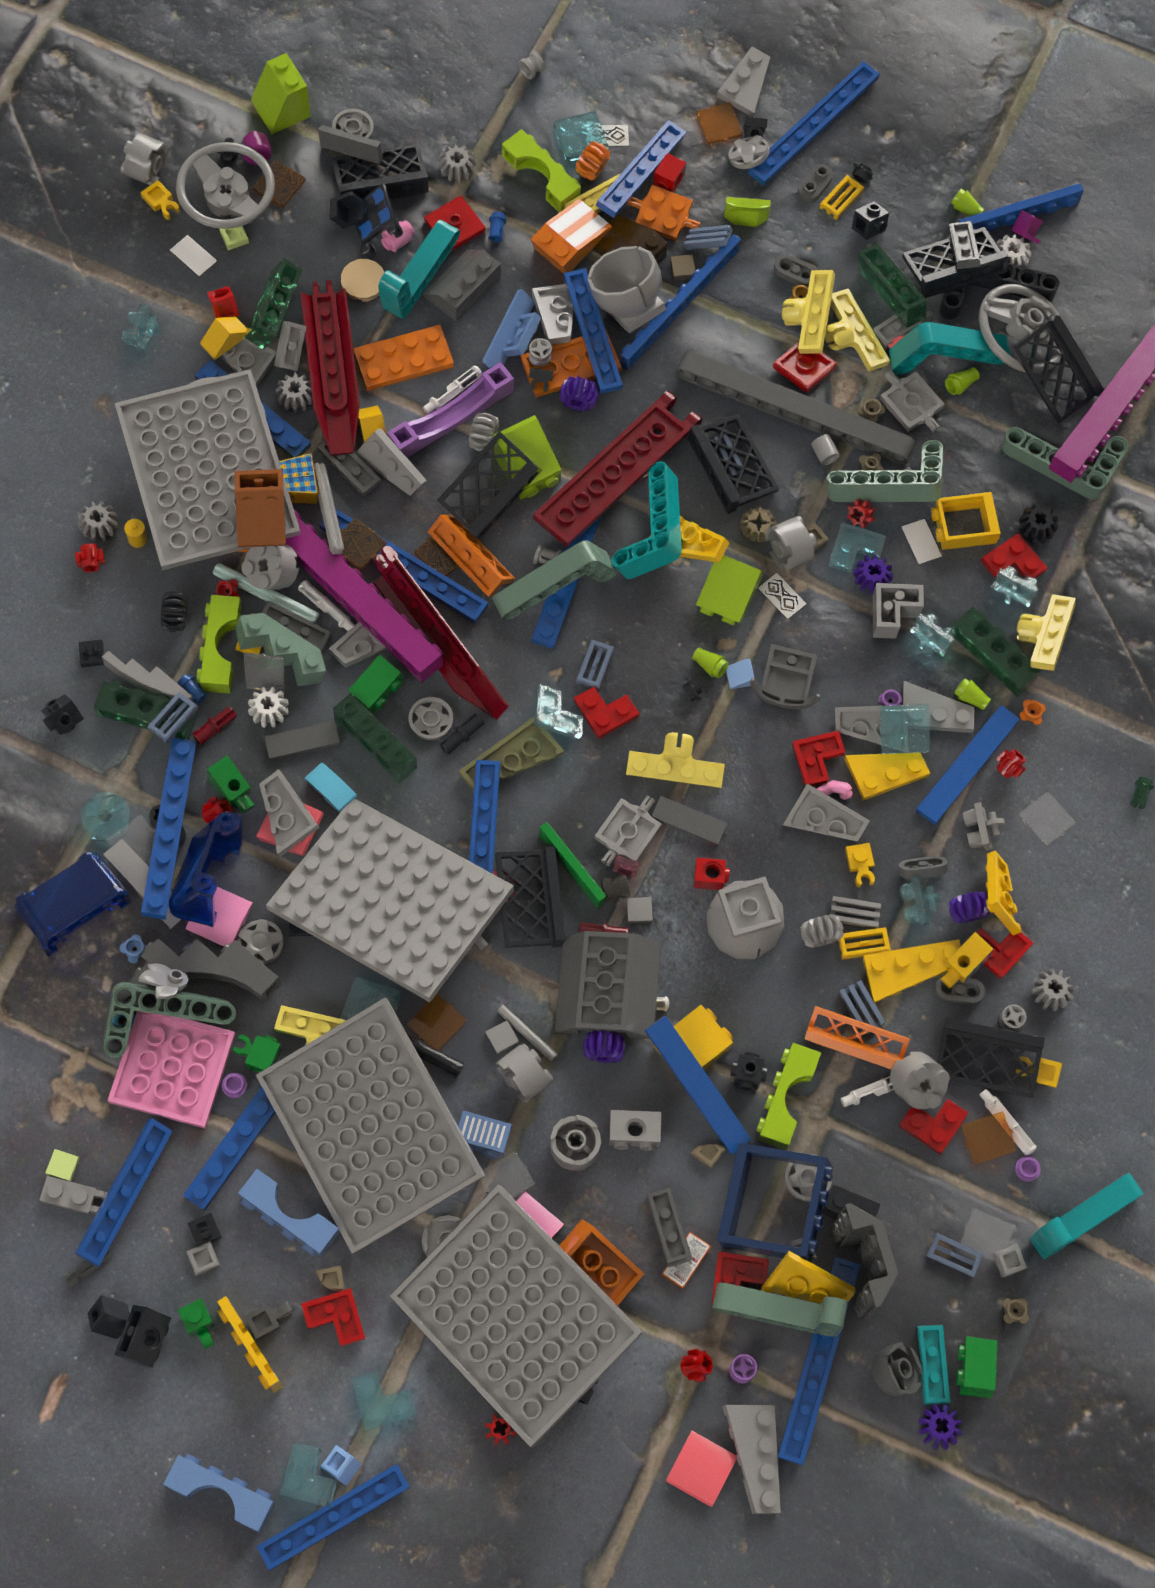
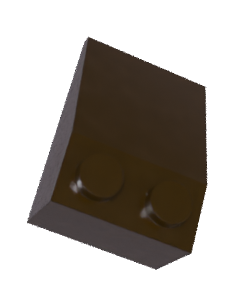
M617 214L615 218L608 222L612 228L593 248L599 255L603 256L620 247L637 246L639 248L640 246L650 251L657 264H659L667 256L668 242L652 229Z

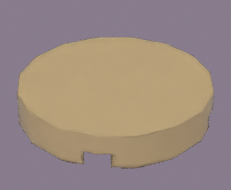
M357 259L344 267L341 273L342 289L346 288V295L353 300L358 299L362 300V302L374 300L380 296L378 284L384 271L375 261Z

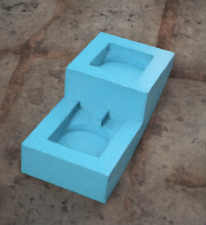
M320 763L304 778L307 784L320 793L324 800L338 812H341L346 805L358 797L340 777L323 763Z

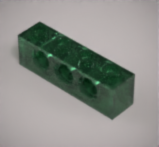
M878 243L858 252V271L907 328L926 318V299Z
M285 258L271 271L244 336L246 340L263 350L276 337L303 271Z
M971 607L953 624L950 634L1016 697L1037 680L1041 670L1032 668L1031 659H1028L1022 653L1021 648L1016 643H1011L999 627H994L982 611H977L974 607ZM975 632L983 633L984 637L977 636ZM996 647L1000 649L1002 653H996L992 650V648ZM1013 663L1017 665L1019 669H1013L1009 666V664Z
M103 681L94 709L97 716L148 730V725L166 707L171 699L163 694H157V696L148 694L147 691L141 688L130 689L116 681L111 683ZM122 700H129L127 705H118ZM180 701L171 712L174 713L183 701ZM145 706L152 707V709L148 712L141 711L142 708ZM188 706V707L182 712V714L174 721V723L165 731L164 734H166L167 731L175 724V722L184 714V712L189 708V706ZM197 711L173 737L189 740L198 716ZM165 718L157 728L160 729L169 718Z
M351 693L333 708L334 719L399 784L417 769V758Z

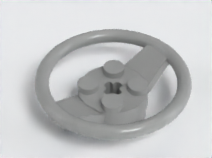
M230 142L211 144L194 152L181 166L176 180V194L184 211L195 221L220 229L236 228L248 223L251 224L267 209L275 189L272 169L264 157L248 146ZM230 151L246 155L254 160L262 169L266 181L265 193L260 203L257 204L249 197L247 181L241 174L229 167L221 169L208 155L216 152ZM192 167L203 185L206 205L210 212L221 217L220 215H231V217L238 218L228 220L210 218L198 212L190 204L185 193V180Z
M1005 284L994 288L985 296L979 310V323L982 335L992 352L1008 366L1025 372L1019 360L1006 353L997 343L990 330L988 317L1008 323L1006 326L1007 333L1020 341L1043 324V320L1047 317L1059 315V313L1037 291L1022 285ZM1007 293L1024 295L1029 299L1022 298L1019 301L999 299L997 297ZM1047 329L1040 333L1039 343H1049L1050 334ZM1053 348V356L1050 362L1059 363L1061 352L1059 349ZM1045 363L1034 364L1033 372L1042 373ZM1049 364V370L1055 367V365Z

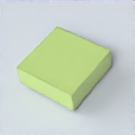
M243 226L220 229V234L228 250L249 243Z
M54 1149L45 1173L46 1175L71 1182L80 1158Z

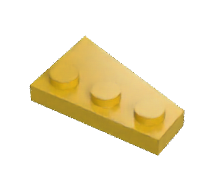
M921 752L845 755L844 757L863 801L930 775Z
M996 850L987 853V865H985L988 881L986 882L988 891L987 907L991 913H995L1012 935L1018 934L1022 931L1020 924L1014 920L1013 914L1018 912L1016 904L1013 903L1009 892L1013 891L1008 865Z
M788 1251L764 1283L761 1291L820 1304L824 1297H835L849 1302L855 1294V1287Z

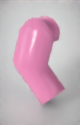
M835 780L816 788L826 795L838 793L843 800L849 799L853 795L852 787L848 783Z

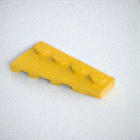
M680 516L682 551L679 557L720 563L729 545L727 539L708 529H703L698 524L689 522Z
M960 940L864 955L863 963L873 1002L876 1004L882 999L899 994L905 989L912 986L915 987L928 979L944 974L948 970L946 967L947 961L961 947ZM960 962L959 966H963L965 962Z
M225 1296L217 1301L221 1307L217 1310V1313L224 1324L227 1322L231 1323L234 1331L230 1332L238 1346L243 1343L248 1352L244 1356L252 1368L257 1365L262 1374L258 1378L264 1388L267 1390L271 1387L274 1393L283 1388L228 1298Z

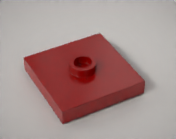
M461 195L424 216V222L431 230L438 220H443L460 230L459 239L451 252L486 232V226Z
M797 342L773 363V368L804 392L808 393L836 369L837 363L823 352L800 354L798 350L799 342Z

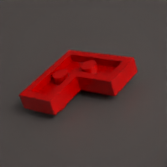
M1019 533L981 559V562L995 578L1014 566L1023 579L1030 583L1047 570V566Z
M595 687L574 697V703L598 739L639 717L638 710L627 694L608 705L605 704Z
M839 730L792 742L805 787L807 784L817 786L828 783L829 777L823 760L845 755Z
M982 928L976 932L993 948L991 957L983 965L1000 980L1034 944L1022 932L1012 935L1010 932L1000 944Z
M947 1099L935 1118L921 1109L911 1107L898 1127L941 1155L968 1115V1112Z
M718 1251L711 1304H713L717 1283L740 1286V1283L763 1286L767 1281L769 1259Z
M351 1288L301 1303L308 1330L334 1322L340 1347L365 1340Z

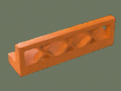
M452 514L440 515L428 530L432 538L488 597L493 596L502 584H511L515 580V577L482 542L475 538Z
M817 1006L814 1008L804 1038L810 1042L891 1070L898 1059L900 1061L903 1060L910 1038ZM818 1014L828 1017L832 1024L825 1029L814 1026ZM843 1024L852 1025L855 1034L849 1037L842 1036L838 1027ZM868 1032L875 1033L879 1042L868 1045L864 1042L861 1035ZM892 1040L903 1043L899 1055L889 1052L885 1043Z

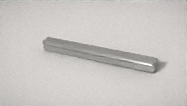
M315 463L314 474L330 551L332 554L340 555L342 550H344L326 466L323 463Z

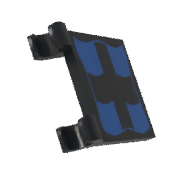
M383 183L362 198L365 201V219L355 224L361 242V253L364 255L368 253L370 258L377 253L371 239L387 228L388 234H394L396 238L403 234V230L396 219L386 186Z

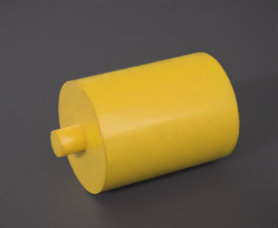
M139 519L127 521L124 529L128 543L135 548L143 547L148 540L144 523Z

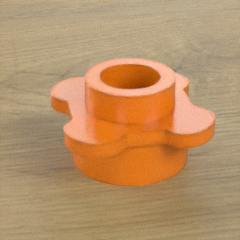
M1025 700L1023 702L1024 708L1020 712L1019 718L1022 721H1031L1034 725L1041 724V716L1046 710L1045 705L1035 700Z

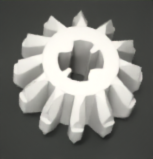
M1016 234L1012 238L1005 235L1003 240L999 239L996 245L1000 251L1005 250L1008 254L1009 264L1022 267L1028 265V260L1031 258L1030 243H1024V237L1017 239Z
M264 687L261 688V694L254 692V699H249L248 701L251 707L248 709L249 715L253 716V722L256 724L261 721V725L264 728L267 726V723H271V726L275 727L276 720L283 723V715H288L289 713L288 708H286L289 703L288 699H284V693L282 691L276 693L274 687L269 692H266Z

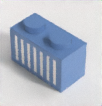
M463 1111L458 1127L472 1152L473 1150L482 1152L484 1157L497 1160L498 1157L504 1158L512 1124Z

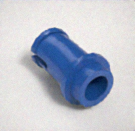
M493 212L489 217L491 224L488 239L492 242H501L503 240L504 224H506L507 219L504 213Z
M186 674L178 680L177 684L192 696L194 703L198 705L204 701L207 694L196 684L193 676Z

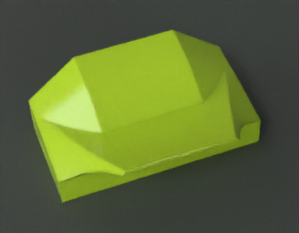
M726 197L724 217L734 225L757 227L768 220L771 200Z

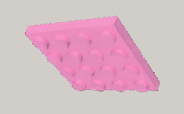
M137 1011L129 1034L126 1051L122 1055L107 1100L108 1103L206 1129L236 1033L185 1018Z

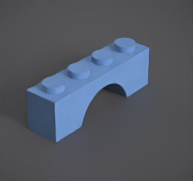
M256 1169L238 1192L239 1197L242 1199L240 1203L251 1212L254 1209L262 1214L260 1218L271 1227L276 1224L283 1229L281 1234L293 1242L296 1239L302 1243L303 1246L301 1248L310 1256L314 1257L317 1254L322 1258L340 1234L339 1228L319 1213L302 1220L286 1216L277 1205L278 1184Z
M186 1454L185 1458L180 1455L177 1456L163 1484L165 1487L189 1499L200 1490L206 1488L221 1489L228 1493L233 1500L235 1507L234 1520L261 1533L275 1505L270 1500L271 1494L258 1488L256 1492H253L246 1488L248 1483L236 1477H233L232 1481L222 1477L224 1471L212 1465L206 1469L199 1465L201 1460L189 1454Z

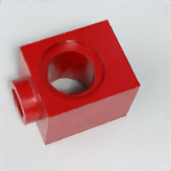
M667 153L654 172L653 185L674 193L685 175L687 162Z
M229 286L207 292L215 318L240 317L234 295Z
M697 857L693 888L723 889L724 883H729L730 868H725L726 860ZM710 870L715 871L718 877L710 878L706 875V872Z

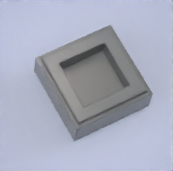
M651 897L627 898L628 924L653 922Z
M507 1020L485 1032L497 1055L519 1044V1040Z
M211 1242L186 1251L196 1277L220 1267Z
M1018 1244L992 1253L1001 1277L1009 1276L1027 1268Z

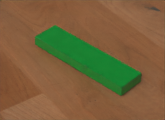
M546 822L541 825L538 836L547 847L555 846L558 861L594 906L599 909L605 903L606 894L549 823Z

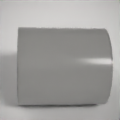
M822 435L811 444L821 465L831 464L840 457L830 435Z

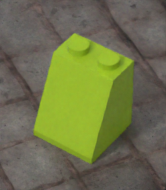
M285 53L267 61L251 102L272 135L311 117L307 85L288 54Z
M535 415L501 431L529 459L542 469L540 474L520 494V500L526 497L531 498L540 490L546 487H554L561 480V468ZM502 439L494 445L495 455L507 454V444ZM511 449V454H517L513 449ZM507 457L495 458L501 469L508 471ZM511 457V471L521 470L526 464L521 457Z
M723 555L720 563L713 562L696 605L701 607L700 612L712 617L714 613L723 616L721 621L733 626L735 622L742 623L765 572Z

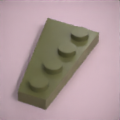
M534 716L460 769L459 775L474 792L476 760L500 761L499 781H502L564 755V750Z

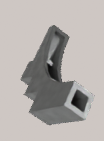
M159 938L155 942H150L144 948L141 957L145 965L138 967L132 975L133 978L128 982L156 987L139 982L138 979L144 971L148 970V964L157 963L165 965L172 970L182 971L187 975L188 980H217L236 985L251 992L263 1002L282 985L279 977L237 940L225 945L220 951V956L217 957L198 939L193 943H188L183 948L181 955L178 956ZM126 989L120 990L117 994V998L120 1001H126L131 996V992Z

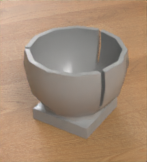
M637 246L620 247L604 254L592 265L587 281L594 300L600 309L608 312L628 333H631L667 310L665 303L658 297L662 285L661 270L650 251L640 246L639 248Z
M766 877L751 881H734L723 889L718 890L706 912L709 936L720 951L735 959H756L757 956L758 958L763 956L777 945L785 929L783 905L774 891L769 888Z

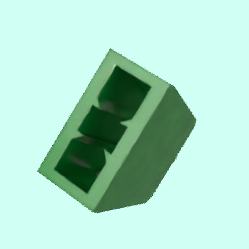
M228 755L207 769V779L219 795L230 803L231 807L237 805L241 812L245 814L255 806L248 796L250 794L249 784ZM231 788H237L238 790H237V791H231L230 789H231Z

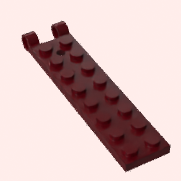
M669 391L664 392L656 402L533 514V520L568 548L644 477L655 463L660 462L689 435L692 426L701 425L703 418L693 411L681 422L669 412L676 403L677 397ZM659 430L662 434L656 435L653 433V431Z

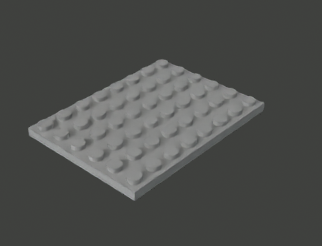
M251 369L115 403L162 571L251 548H238L234 471L281 469ZM283 476L286 538L301 534Z
M354 799L344 807L266 906L267 910L431 1002L513 893L514 885Z
M387 998L381 999L256 1075L352 1254L357 1253L485 1177L482 1168Z
M499 1184L390 1295L399 1307L532 1448L643 1334L635 1323Z

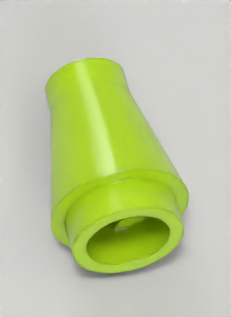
M962 188L950 202L954 205V209L969 216L977 215L984 211L968 190L965 192Z
M972 367L968 370L950 374L945 380L948 392L952 395L962 394L975 381L979 380V372L976 368Z
M700 647L696 649L692 656V659L711 677H722L729 665L725 657Z
M966 678L961 681L954 692L958 696L957 699L976 706L981 710H984L991 700L972 680L969 681Z

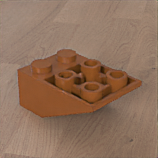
M283 470L234 471L238 548L286 546Z

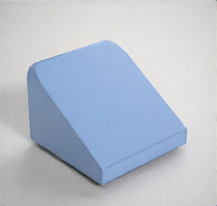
M750 658L728 665L726 674L730 689L750 686V680L754 678Z
M336 1445L320 1467L347 1486L361 1467V1463Z

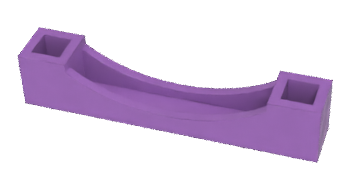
M499 362L483 372L482 376L472 386L445 406L411 422L404 421L388 431L387 436L408 458L473 418L477 413H481L513 393L514 378L504 365Z

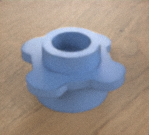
M133 935L120 945V951L127 955L130 963L135 964L147 945L143 944L140 935Z

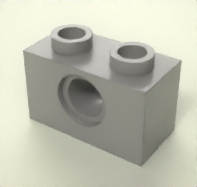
M610 1111L609 1145L619 1150H627L629 1146H638L640 1150L652 1151L655 1150V1147L660 1146L661 1112ZM632 1126H637L641 1129L642 1133L639 1136H632L629 1134L628 1129Z

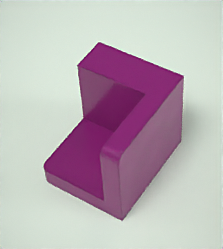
M1021 210L1011 231L1039 244L1041 240L1035 238V235L1043 221Z

